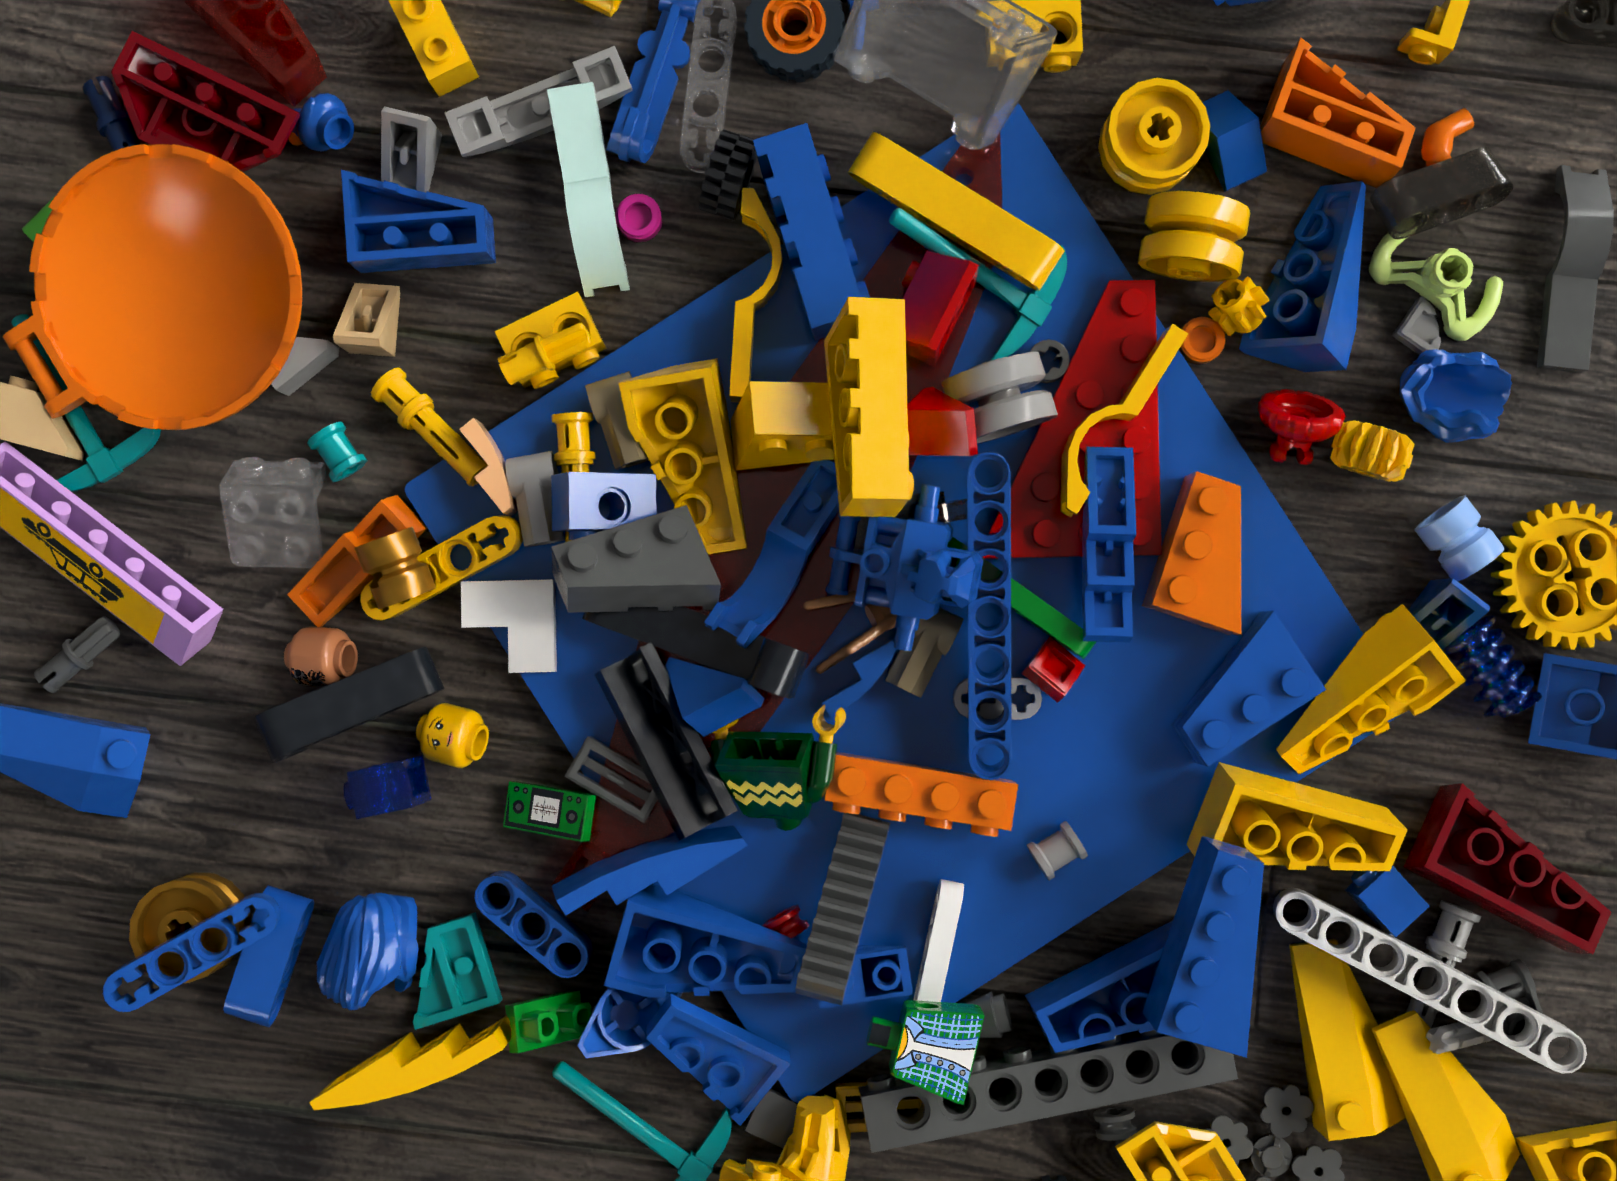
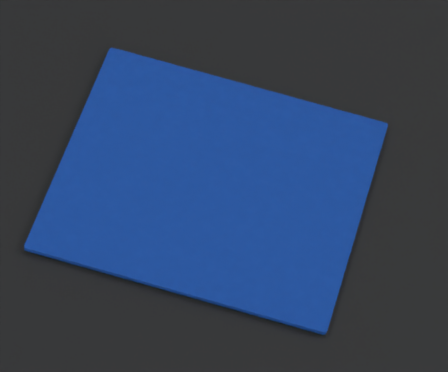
M1009 100L919 158L1048 236L1059 245H1063L1067 255V269L1061 287L1050 305L1052 309L1042 326L1037 327L1032 336L1010 356L1030 352L1038 342L1050 339L1064 345L1068 351L1070 362L1106 284L1109 281L1133 280V278L1017 101ZM868 189L841 207L845 222L839 224L843 240L851 238L858 260V265L852 266L856 283L865 281L870 298L903 299L908 288L902 286V281L913 260L921 263L926 251L929 250L889 223V217L899 207ZM926 225L1024 293H1032L1033 289ZM782 244L780 247L783 270L778 289L767 304L755 312L751 381L828 383L824 347L825 338L814 341L784 244ZM771 252L489 430L488 432L501 451L504 460L547 451H553L554 454L557 453V426L555 423H552L551 415L570 412L593 413L585 388L587 384L630 371L633 378L674 365L718 358L731 431L730 420L739 404L738 402H731L729 396L735 301L751 296L764 284L772 267ZM976 282L935 367L906 353L907 404L924 388L933 386L944 392L941 382L976 365L990 361L1018 317L1014 313L1016 309ZM1156 315L1158 341L1166 329ZM1047 350L1043 356H1040L1045 373H1048L1052 367L1059 368L1060 364L1059 360H1053L1056 354L1050 350ZM1179 350L1158 382L1161 546L1186 475L1198 471L1241 486L1242 635H1227L1142 606L1158 556H1134L1135 586L1131 592L1133 638L1131 641L1096 642L1085 659L1080 658L1065 648L1086 665L1065 697L1057 703L1040 689L1042 702L1038 712L1027 719L1012 720L1011 765L1007 773L1000 777L1013 780L1018 784L1011 831L999 829L998 837L971 833V824L953 822L952 829H942L924 825L925 817L907 814L906 822L879 818V809L860 808L859 815L890 822V828L858 945L906 946L913 995L819 1009L818 999L796 994V992L741 994L738 990L722 991L747 1031L790 1051L791 1064L778 1081L793 1102L798 1103L804 1097L812 1096L883 1050L882 1048L866 1045L870 1022L873 1016L899 1022L903 1002L905 1000H913L940 879L964 884L963 900L941 1002L956 1003L1188 853L1190 849L1186 844L1218 762L1296 783L1333 759L1331 758L1298 774L1276 750L1315 697L1208 767L1197 764L1171 725L1207 679L1209 680L1226 659L1227 653L1234 645H1237L1253 625L1254 619L1262 611L1276 612L1323 685L1328 682L1363 635L1361 629ZM1061 378L1048 384L1039 383L1020 393L1045 390L1051 392L1052 397H1054ZM593 414V421L589 422L590 450L595 452L596 459L593 460L594 464L589 465V472L654 474L649 460L629 468L616 470L601 423H597ZM1040 425L1005 437L977 444L978 454L992 451L1005 457L1009 463L1012 484ZM469 443L468 445L480 456L471 443ZM978 454L973 456L908 455L909 471L914 479L913 496L894 518L905 520L914 518L916 505H919L922 484L939 486L941 489L937 506L939 508L937 521L950 523L953 527L952 537L968 547L967 472L969 464ZM986 459L977 465L975 475L982 485L994 486L1002 479L1003 469L997 461ZM445 460L412 479L405 486L407 497L437 544L446 541L486 518L498 515L508 516L502 513L479 483L475 486H469ZM811 462L736 471L747 547L745 549L708 554L721 583L719 602H724L741 587L752 571L762 550L768 526ZM557 466L558 474H560L561 466ZM656 478L657 514L674 509L675 505L661 480ZM602 496L599 500L598 508L600 514L606 519L610 513V506L606 498ZM991 507L980 510L975 518L977 527L984 533H989L998 510ZM517 511L511 517L520 524L519 513ZM839 511L809 555L798 585L777 617L759 634L810 653L795 697L788 699L754 687L765 698L762 706L739 718L738 722L728 729V732L812 733L814 741H819L820 734L815 731L812 719L814 714L823 706L821 701L860 679L852 662L890 640L895 642L897 627L885 631L866 646L850 654L824 673L819 674L816 672V667L873 627L866 615L865 608L855 606V601L812 610H805L803 608V604L806 601L836 595L826 592V586H829L833 558L829 557L830 547L836 545L840 522L838 517ZM861 517V521H858L854 549L864 550L869 517ZM494 526L496 534L478 543L483 549L495 544H502L506 547L504 538L509 535L506 528L498 529ZM565 540L525 547L524 542H522L519 550L464 581L555 580L552 573L551 546L564 543ZM458 544L452 549L450 559L455 568L466 570L471 563L472 556L466 546ZM1082 557L1011 558L1012 579L1083 629ZM986 559L1003 572V563L1000 559ZM851 563L847 586L849 592L857 590L860 564ZM555 581L557 672L520 673V675L574 759L587 736H592L640 765L594 674L629 657L640 647L647 645V643L582 619L584 612L568 613ZM985 603L976 611L978 621L988 627L999 624L1004 615L1002 609L994 603ZM940 604L941 608L963 618V622L948 653L945 656H941L922 697L913 695L885 681L895 656L899 652V649H897L891 662L879 679L860 699L845 710V723L833 737V743L838 744L837 752L975 774L969 763V720L957 711L953 703L954 689L958 683L968 678V605L961 609L956 606ZM683 606L707 616L712 611L703 610L702 606ZM1012 609L1011 677L1028 679L1022 674L1023 670L1043 642L1050 636ZM490 627L508 654V627ZM654 646L666 671V663L669 657L720 671ZM992 650L982 652L976 659L978 667L986 673L998 671L1004 662L1001 655ZM1018 685L1016 693L1011 694V702L1016 705L1018 712L1024 711V704L1032 702L1033 699L1032 694L1024 692L1023 685ZM968 693L962 694L961 701L967 704ZM984 698L979 703L994 702V698ZM825 710L823 714L825 721L828 724L835 725V717L830 719ZM1373 731L1365 732L1353 738L1350 747L1372 734ZM698 733L712 759L711 741L715 740V733H710L705 737ZM991 744L984 745L977 752L979 760L986 765H995L1004 756L999 747ZM590 751L589 757L647 791H652V787L648 782L597 752ZM582 765L581 771L585 776L642 809L646 801ZM731 796L738 811L701 830L735 826L747 846L675 891L761 926L783 910L798 904L801 909L798 914L799 918L807 920L809 927L793 937V939L807 944L844 813L832 810L833 802L824 801L823 796L819 802L812 804L808 817L803 819L798 827L784 831L777 828L774 819L749 818L744 815L735 799ZM599 797L630 848L676 835L659 801L651 811L647 822L643 823ZM1067 821L1084 846L1088 857L1083 860L1080 858L1074 859L1055 871V877L1049 881L1026 845L1030 842L1038 844L1060 830V824ZM658 881L653 883L656 886H660Z

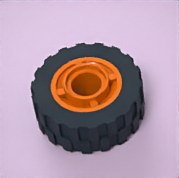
M751 0L750 5L746 7L744 30L750 51L757 64H761L769 75H776L780 80L787 82L788 80L805 82V79L811 77L815 79L821 76L824 70H829L834 65L836 57H840L843 50L842 43L846 37L844 12L842 11L840 0ZM792 20H801L807 24L805 31L796 36L788 35L783 30L786 24Z

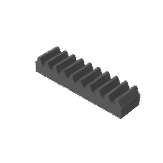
M843 814L836 846L833 849L821 899L819 900L817 913L813 920L812 931L802 959L801 970L798 973L795 987L796 994L842 1006L889 833L890 822L859 814Z

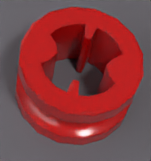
M797 904L773 916L762 926L793 938L807 929L809 923L807 920L799 918L798 914L801 909Z

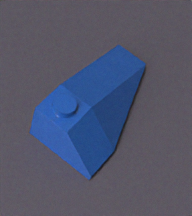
M1363 181L1319 187L1294 231L1296 241L1285 260L1278 259L1271 270L1275 277L1265 292L1270 301L1261 306L1267 317L1263 319L1262 323L1255 330L1243 333L1239 349L1244 354L1302 372L1347 370L1357 325L1366 185Z

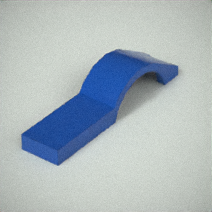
M830 460L811 462L768 526L762 550L752 571L741 587L724 602H717L704 622L706 627L713 631L720 627L737 637V645L746 649L777 617L798 585L809 555L839 511L834 462Z

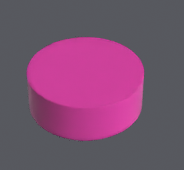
M633 194L623 199L616 211V222L619 230L627 239L634 242H646L654 238L660 231L662 214L654 199L644 194Z

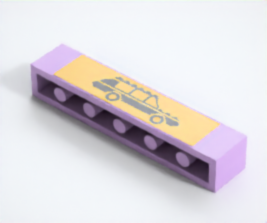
M5 441L0 444L1 529L179 666L183 665L211 641L223 608Z

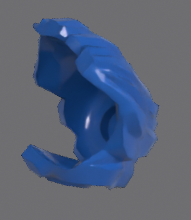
M1438 349L1426 350L1419 355L1417 360L1413 361L1412 365L1403 371L1400 377L1399 394L1413 421L1420 423L1436 438L1446 443L1460 442L1467 439H1480L1497 432L1500 424L1498 416L1503 413V405L1507 402L1512 385L1511 374L1501 369L1497 360L1484 352L1449 353Z
M386 893L368 894L366 896L357 895L340 908L317 961V982L322 994L327 995V999L332 998L335 1003H340L342 1008L358 1010L367 1004L371 995L394 979L395 990L398 992H403L411 986L412 977L416 973L419 951L416 940L417 905L414 898Z

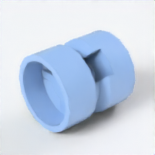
M1466 495L1445 504L1425 518L1415 528V532L1430 551L1441 550L1438 561L1448 576L1456 581L1463 580L1476 573L1497 558L1505 549L1492 530L1477 526L1481 515Z

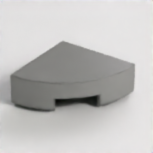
M1423 296L1416 299L1392 334V337L1419 355L1426 350H1439L1441 337H1439V326L1433 306Z

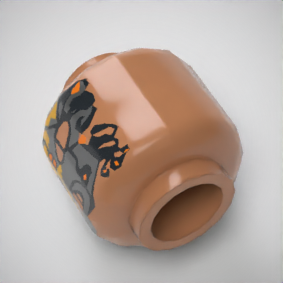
M302 628L293 636L284 651V662L286 667L289 668L291 676L297 683L304 686L325 687L347 678L354 673L358 661L356 645L350 640L345 631L338 628Z

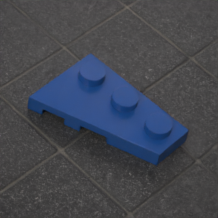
M670 994L646 1026V1039L681 1072H689L703 1085V1092L713 1101L718 1099L730 1110V1117L740 1126L791 1064L790 1051L673 994Z

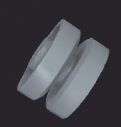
M1027 352L991 360L960 372L941 382L945 394L970 407L978 406V408L974 409L977 444L1005 437L1058 417L1051 392L1036 390L1020 393L1039 384L1046 375L1039 352Z

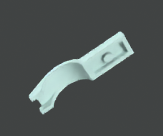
M587 82L547 89L564 182L569 228L584 296H595L593 289L619 285L620 291L630 290L616 224L611 178L594 83Z

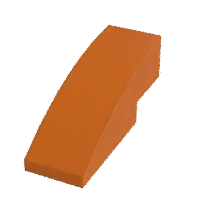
M398 495L382 499L352 531L344 533L287 595L317 627H322L362 592L364 586L374 579L373 574L363 572L354 549L355 547L413 527L418 539L427 527Z

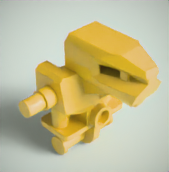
M828 1095L804 1097L797 1104L793 1133L788 1138L777 1163L747 1159L746 1164H741L728 1159L721 1168L719 1181H845L851 1135L842 1101Z

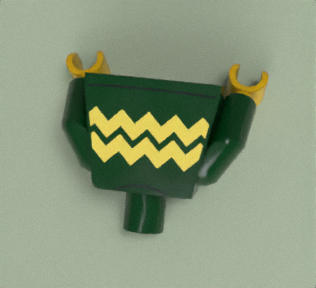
M825 705L814 714L812 724L815 731L820 734L819 741H814L812 733L728 732V729L734 726L738 719L712 732L715 733V740L711 741L712 761L729 794L735 799L744 815L749 818L774 819L777 828L784 831L795 829L801 824L803 819L808 817L812 804L819 802L823 798L833 779L838 745L833 743V737L846 720V712L842 707L836 711L835 725L828 724L825 721L823 715Z

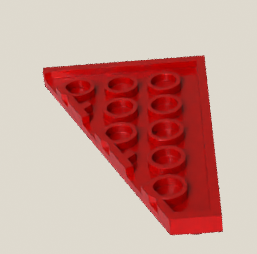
M1155 280L1109 281L1106 284L1094 313L1069 362L1068 369L1062 376L1054 393L1053 400L1058 417L1040 424L1012 481L1011 558L1082 557L1083 505L1076 515L1073 514L1072 517L1060 511L1062 453L1069 435L1085 418L1107 406L1120 403L1157 343ZM1157 384L1139 415L1131 421L1111 419L1098 422L1090 427L1080 443L1077 458L1081 480L1084 483L1086 447L1133 448L1136 537L1133 541L1134 556L1162 555ZM998 511L989 533L998 531L1003 525V516L1000 511ZM992 555L983 556L984 559H999Z

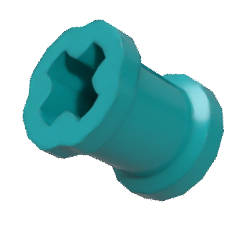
M341 421L321 429L307 442L311 450L318 451L330 469L328 476L332 482H338L351 476L368 461L364 454L357 453L344 432L347 428Z

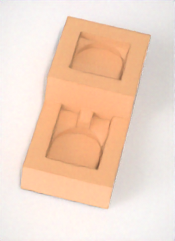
M472 418L459 430L488 464L474 478L502 513L511 517L518 511L516 499L512 498L508 486L505 460L484 425L477 419Z

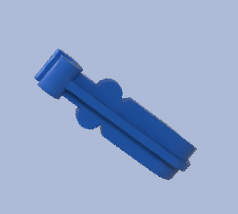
M659 0L658 10L662 13L656 30L646 31L640 35L637 45L640 54L644 58L634 64L629 79L632 91L623 96L606 151L618 154L620 160L630 163L633 159L646 163L652 156L679 80L674 68H683L690 61L691 53L689 46L682 40L688 22L696 20L702 0Z

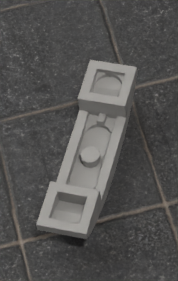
M612 46L572 62L573 69L489 101L488 97L485 96L445 112L462 157L490 152L553 131L554 126L547 89L593 82L598 109L611 104L631 92L632 86L616 47Z

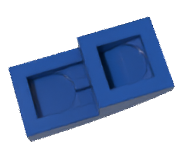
M893 640L886 642L852 662L860 679L821 701L822 705H825V710L830 719L835 717L836 711L840 707L846 710L860 699L879 679L897 650L894 648Z

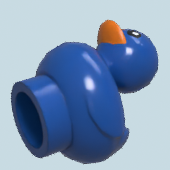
M319 93L314 97H310L302 108L293 109L300 113V117L288 138L292 145L304 144L311 150L322 152L331 148L341 149L351 141L354 134V123L348 116L345 104L337 96L329 93Z

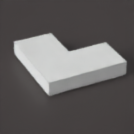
M555 580L461 581V628L508 627V673L557 672Z

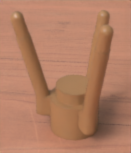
M857 590L850 591L848 595L836 594L806 601L803 604V608L805 610H812L854 602ZM872 604L866 605L864 607L865 612L873 627L816 667V672L819 674L824 673L850 654L866 646L885 631L894 628L897 615L891 614L890 608Z

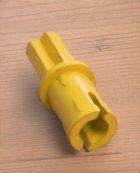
M577 323L545 339L537 335L534 337V342L514 352L512 351L498 357L499 366L508 383L513 385L527 376L546 368L550 371L554 370V362L590 346L592 343L591 337L583 323Z

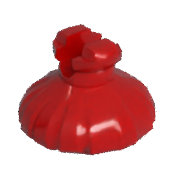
M1275 390L1263 394L1258 403V412L1262 422L1278 435L1277 440L1273 441L1269 447L1270 457L1275 462L1286 461L1287 451L1295 447L1297 449L1296 458L1298 463L1302 465L1311 464L1314 458V451L1311 449L1312 442L1324 441L1336 435L1342 428L1346 417L1343 409L1336 403L1307 391Z

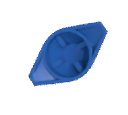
M613 988L607 989L598 1000L577 1044L579 1050L585 1058H593L644 1049L651 1044L646 1039L647 1024L670 994L680 998L682 993H666V997L648 998Z

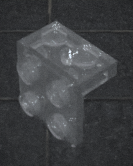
M246 457L233 461L219 484L230 559L234 565L239 567L312 568L323 556V547L316 499L327 480L325 462H309L305 458H291L284 462L263 461V459L258 457Z

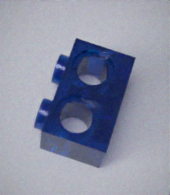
M423 755L347 772L348 782L344 783L345 801L350 810H355L356 819L408 809L432 800Z

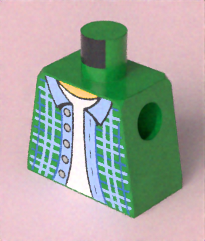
M905 1000L902 1005L899 1022L872 1017L866 1045L892 1051L889 1068L891 1075L954 1103L964 1105L985 1015L981 1007L975 1004Z

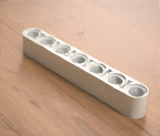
M1288 888L1280 892L1275 898L1273 911L1280 926L1300 939L1553 1071L1562 1074L1573 1073L1585 1063L1587 1051L1583 1040L1565 1025L1304 890ZM1292 899L1304 900L1308 905L1307 916L1300 922L1293 923L1283 917L1284 905ZM1336 921H1343L1350 926L1351 934L1349 939L1345 943L1338 945L1328 942L1326 931L1329 925ZM1378 944H1388L1393 948V959L1384 967L1373 966L1370 963V952ZM1422 967H1432L1437 972L1436 983L1429 989L1422 990L1414 986V975ZM1467 990L1479 991L1481 996L1480 1005L1472 1012H1463L1458 1008V999ZM1512 1013L1523 1014L1525 1018L1523 1030L1516 1035L1505 1034L1503 1032L1505 1018ZM1557 1037H1567L1570 1043L1567 1054L1561 1058H1551L1548 1054L1550 1042Z

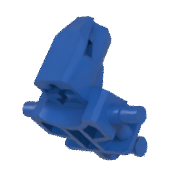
M922 484L919 505H916L914 518L905 520L894 517H869L864 550L854 549L858 521H861V517L840 516L839 512L840 522L836 545L830 547L829 557L833 558L829 586H826V592L848 595L849 590L847 586L851 563L860 564L855 606L864 607L867 604L890 608L891 614L897 615L894 648L899 650L912 651L915 631L919 628L920 619L928 620L937 614L940 604L956 606L962 609L977 599L983 559L978 552L947 547L948 542L952 540L953 527L950 523L937 521L939 514L937 506L941 487ZM957 558H959L960 561L956 567Z

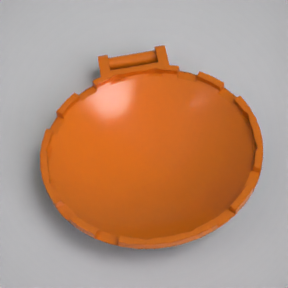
M139 144L105 154L82 168L60 189L49 205L52 211L47 218L42 233H36L31 252L29 272H34L35 301H31L33 315L3 335V339L9 349L17 351L47 402L44 404V407L52 419L61 417L88 401L92 405L97 404L104 410L117 416L118 420L148 429L186 430L208 426L225 420L254 402L270 386L287 361L296 339L302 310V278L297 251L281 214L263 190L245 173L229 162L213 154L175 144ZM39 339L68 389L65 391L61 389L33 341Z

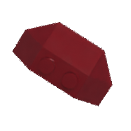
M131 31L111 71L139 140L148 145L175 144L195 148L229 162L242 172L280 156L300 117L299 112L134 31Z

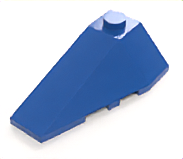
M0 703V772L78 811L127 818L141 779L151 734L146 727Z
M651 884L627 899L604 986L648 998L666 997V993L694 992V996H710V991L738 990L741 994L796 992L797 977L801 970L807 944L681 892L674 891L666 895L662 887Z

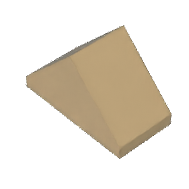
M354 283L334 331V343L350 354L395 357L400 286Z

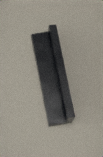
M652 642L640 647L629 657L594 674L679 841L738 811L698 732L682 719L669 675Z

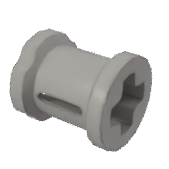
M1067 821L1060 824V830L1038 844L1030 842L1026 845L1049 881L1055 877V871L1074 859L1080 858L1083 860L1088 857L1084 846Z

